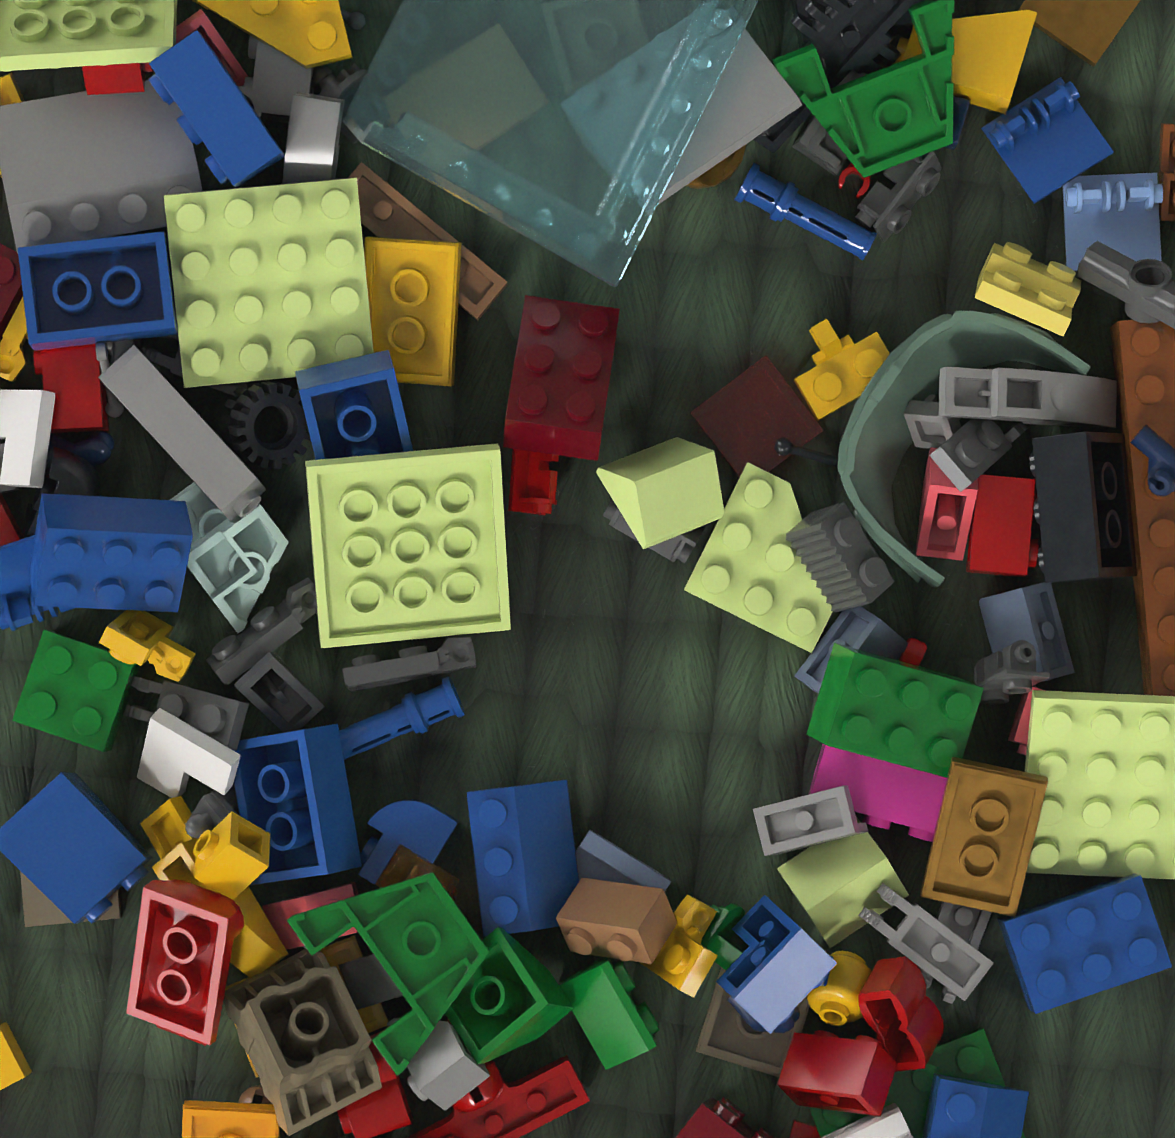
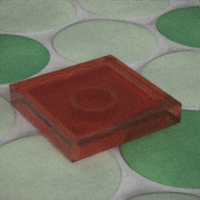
M766 355L690 412L739 478L747 462L770 472L792 455L789 453L786 456H780L776 453L774 443L777 439L786 437L792 444L803 447L823 432L821 426Z

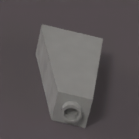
M135 345L128 349L98 377L230 521L234 520L237 516L244 517L257 507L261 501L260 495L266 490L265 487Z

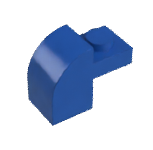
M399 800L383 807L367 823L382 832L383 835L380 840L371 836L360 853L361 863L364 866L358 875L375 885L400 845L405 846L433 864L459 823V820L438 807L421 800Z

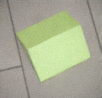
M678 437L600 466L596 471L643 549L721 519L725 514L714 450Z
M868 832L808 847L777 868L829 948L867 924L865 920L858 916L864 907L868 910H874L879 915L892 907L876 892L882 883L902 898L909 896L887 857Z

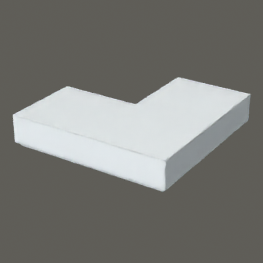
M0 389V439H5L0 475L1 485L42 488L55 404L54 392Z
M159 708L149 721L137 778L170 798L181 796L186 791L189 775L225 795L234 784L241 755Z

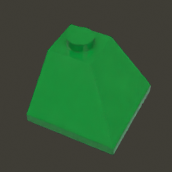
M497 927L482 940L490 952L445 1012V1015L476 1063L481 1065L538 1039L574 1009L550 971L501 927Z

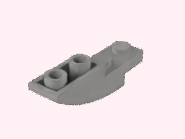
M940 368L938 417L1023 421V424L1113 429L1116 428L1117 381L1086 375L1028 369Z

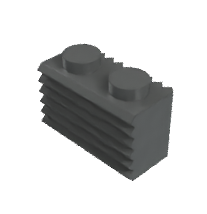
M845 501L811 512L786 534V540L791 541V548L796 549V556L802 557L801 564L807 565L806 572L812 573L811 580L817 581L816 588L822 589L821 595L827 597L826 603L832 604L831 611L840 612L872 603L895 582L885 562L879 557Z

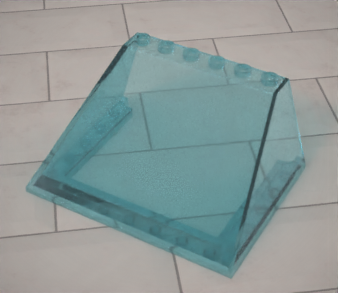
M403 0L342 121L363 145L609 285L617 287L758 0Z

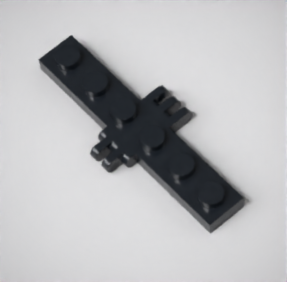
M809 0L804 5V8L815 20L812 22L801 13H797L791 20L792 24L799 31L810 38L803 47L810 44L816 47L829 87L832 89L852 69L861 74L866 68L875 72L887 67L877 57L879 54L892 63L896 62L901 54L897 48L890 44L894 37L888 30L916 0H823L828 4L826 8L815 0ZM800 99L802 106L753 140L772 153H775L808 118L811 111Z

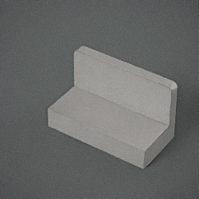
M848 785L753 809L764 856L783 854L868 832L866 822L857 823Z

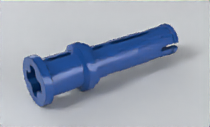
M752 164L734 199L735 201L741 203L745 200L770 213V219L775 222L777 220L782 222L785 218L818 237L854 254L863 261L877 233L871 232L838 215L834 211L798 194L799 188L795 187L796 184L790 181L784 184L761 172L760 165Z
M449 676L442 678L441 685L420 694L407 693L401 699V704L339 730L344 760L413 730L416 734L428 732L430 725L453 715H456L458 718L465 716L464 707Z

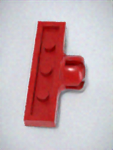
M567 1055L513 1082L504 1080L494 1061L491 1060L484 1063L490 1076L452 1105L453 1112L449 1116L407 1138H519L589 1102L590 1099Z

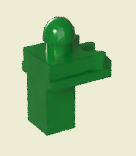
M731 903L725 907L722 905L717 907L714 904L711 906L717 913L701 941V945L718 955L714 962L725 970L744 952V950L730 941L735 933L732 928L745 916L744 909L737 903Z

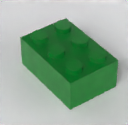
M834 643L806 735L830 747L947 778L952 757L961 759L963 757L984 688L960 677Z

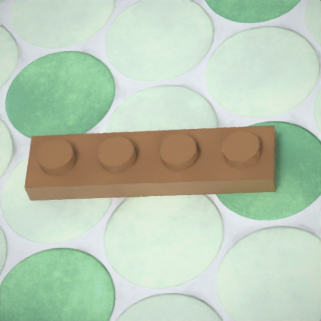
M361 162L348 177L357 178L361 225L374 236L458 242L364 163ZM461 245L458 305L476 320H479L506 288L508 282L466 247Z

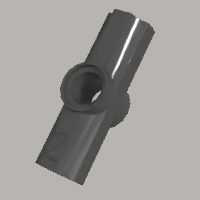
M1096 241L1087 248L1083 259L1078 265V277L1124 301L1125 312L1132 320L1148 324L1161 321L1175 329V282L1172 281V271L1168 265L1155 259H1143L1136 262L1099 241Z

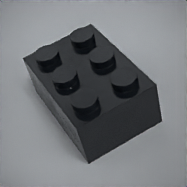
M1078 432L1032 438L1033 450L1030 453L1029 462L1031 472L1036 477L1037 498L1034 502V515L1041 530L1042 545L1039 548L1038 561L1040 569L1045 574V583L1092 581L1137 576L1124 434Z

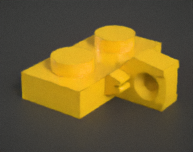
M828 319L810 328L809 332L820 350L811 356L816 367L795 378L794 382L817 421L859 398L874 374L890 353L878 332L854 344L849 334L839 340Z
M125 610L106 627L99 641L100 644L109 648V653L115 659L126 664L133 665L136 663L140 666L148 660L150 664H154L158 675L177 682L185 676L196 654L169 639L174 627L146 611Z
M686 895L673 913L677 924L652 964H641L678 990L694 998L718 956L701 945L702 937L717 911L704 902Z

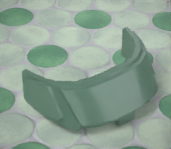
M955 311L953 315L943 314L924 323L889 354L854 405L839 445L837 467L847 496L855 507L853 514L857 521L883 551L917 583L922 578L930 586L937 587L942 584L945 578L920 561L911 552L895 525L892 483L904 454L913 442L903 414L910 400L924 401L931 394L936 395L939 403L940 368L943 367L979 369L1005 361L1027 362L1061 373L1086 375L1091 367L1059 345L1044 330L998 313Z

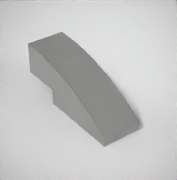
M297 92L293 95L282 184L335 179L340 149L338 143L345 100Z

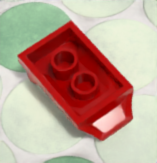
M177 879L152 880L143 887L126 1014L155 1024L160 1029L205 1046L211 1045L216 1041L233 941L242 932L244 927V916L235 901L222 894Z

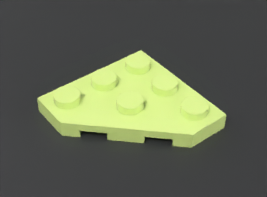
M747 462L724 508L725 514L718 520L684 590L812 653L833 611H831V604L826 603L827 597L821 595L822 589L816 588L817 581L811 580L812 573L806 572L807 565L801 564L802 557L796 556V549H792L791 541L786 540V534L802 521L791 484Z

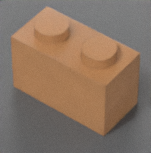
M590 878L580 879L556 916L570 952L647 964L654 962L677 924L664 889Z

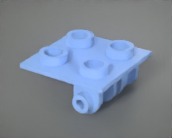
M1157 173L1077 176L1063 185L1067 267L1078 271V265L1083 259L1087 248L1096 241L1136 262L1143 259L1161 261L1159 203L1163 201L1162 184H1158Z

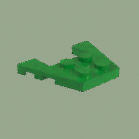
M923 0L913 4L908 9L922 49L921 54L832 89L829 87L817 49L813 44L772 59L778 72L863 178L953 143L954 83L952 82V55H954V36L952 35V13H954V0Z
M434 872L304 911L286 920L311 956L350 928L355 927L412 1007V1010L373 1037L372 1041L397 1076L404 1071L490 952Z

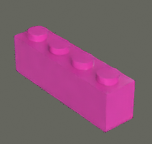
M822 744L808 795L848 785L854 811L864 814L862 822L883 829H890L891 822L910 827L908 835L932 842L947 778Z

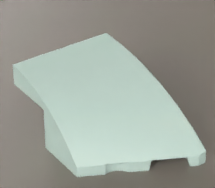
M193 482L170 499L186 501L193 533L187 567L236 632L240 633L244 630L247 618L260 593H263L270 579V573L274 565L279 562L288 544V540L260 503L248 515L244 517L237 516L234 520L230 521Z

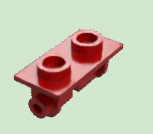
M513 449L508 511L537 515L552 513V505H557L558 471L549 470V462H558L559 455Z

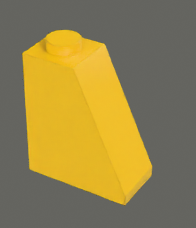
M1021 10L952 19V35L954 36V55H952L953 96L968 99L970 104L1006 114L1037 12ZM914 25L909 39L900 36L897 50L901 56L892 64L922 53Z

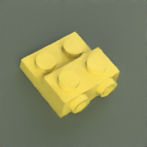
M1006 242L1003 247L994 243L978 277L975 298L1064 337L1072 320V308L1081 290V280L1075 278L1076 272L1058 262L1050 261L1047 266L1031 259L1032 253L1020 245Z

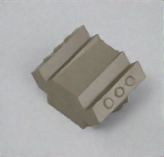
M304 949L266 971L256 974L225 991L224 1004L227 1016L236 1024L240 1045L245 1049L260 1078L264 1096L274 1105L278 1125L288 1136L382 1088L378 1066L369 1049L372 1040L337 967H330L325 955L321 951L311 956L309 951Z

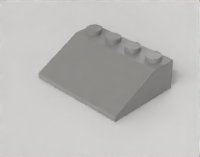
M713 0L706 6L697 9L693 15L667 33L658 36L654 42L629 59L620 62L612 71L596 82L581 89L574 97L562 104L561 107L582 144L644 215L802 106V103L740 21L720 0Z
M145 80V92L87 95V91L1 105L0 171L17 253L19 247L100 239L166 227L164 195L202 191L193 143L176 120L183 115L176 102H173L171 105L165 103L150 81Z

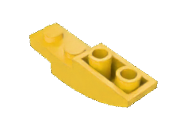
M182 796L170 798L140 823L161 859L152 866V869L159 880H183L211 890L194 878L196 856L193 854V850L198 838L189 836L185 830L186 822L192 813ZM248 886L233 900L242 911L244 927L242 932L233 941L230 963L251 978L277 964L288 955V952Z

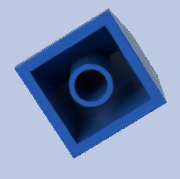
M61 772L0 827V851L74 924L81 923L86 918L91 924L94 923L113 906V903L108 898L121 886L129 891L149 873L144 865L152 859V856L77 773Z

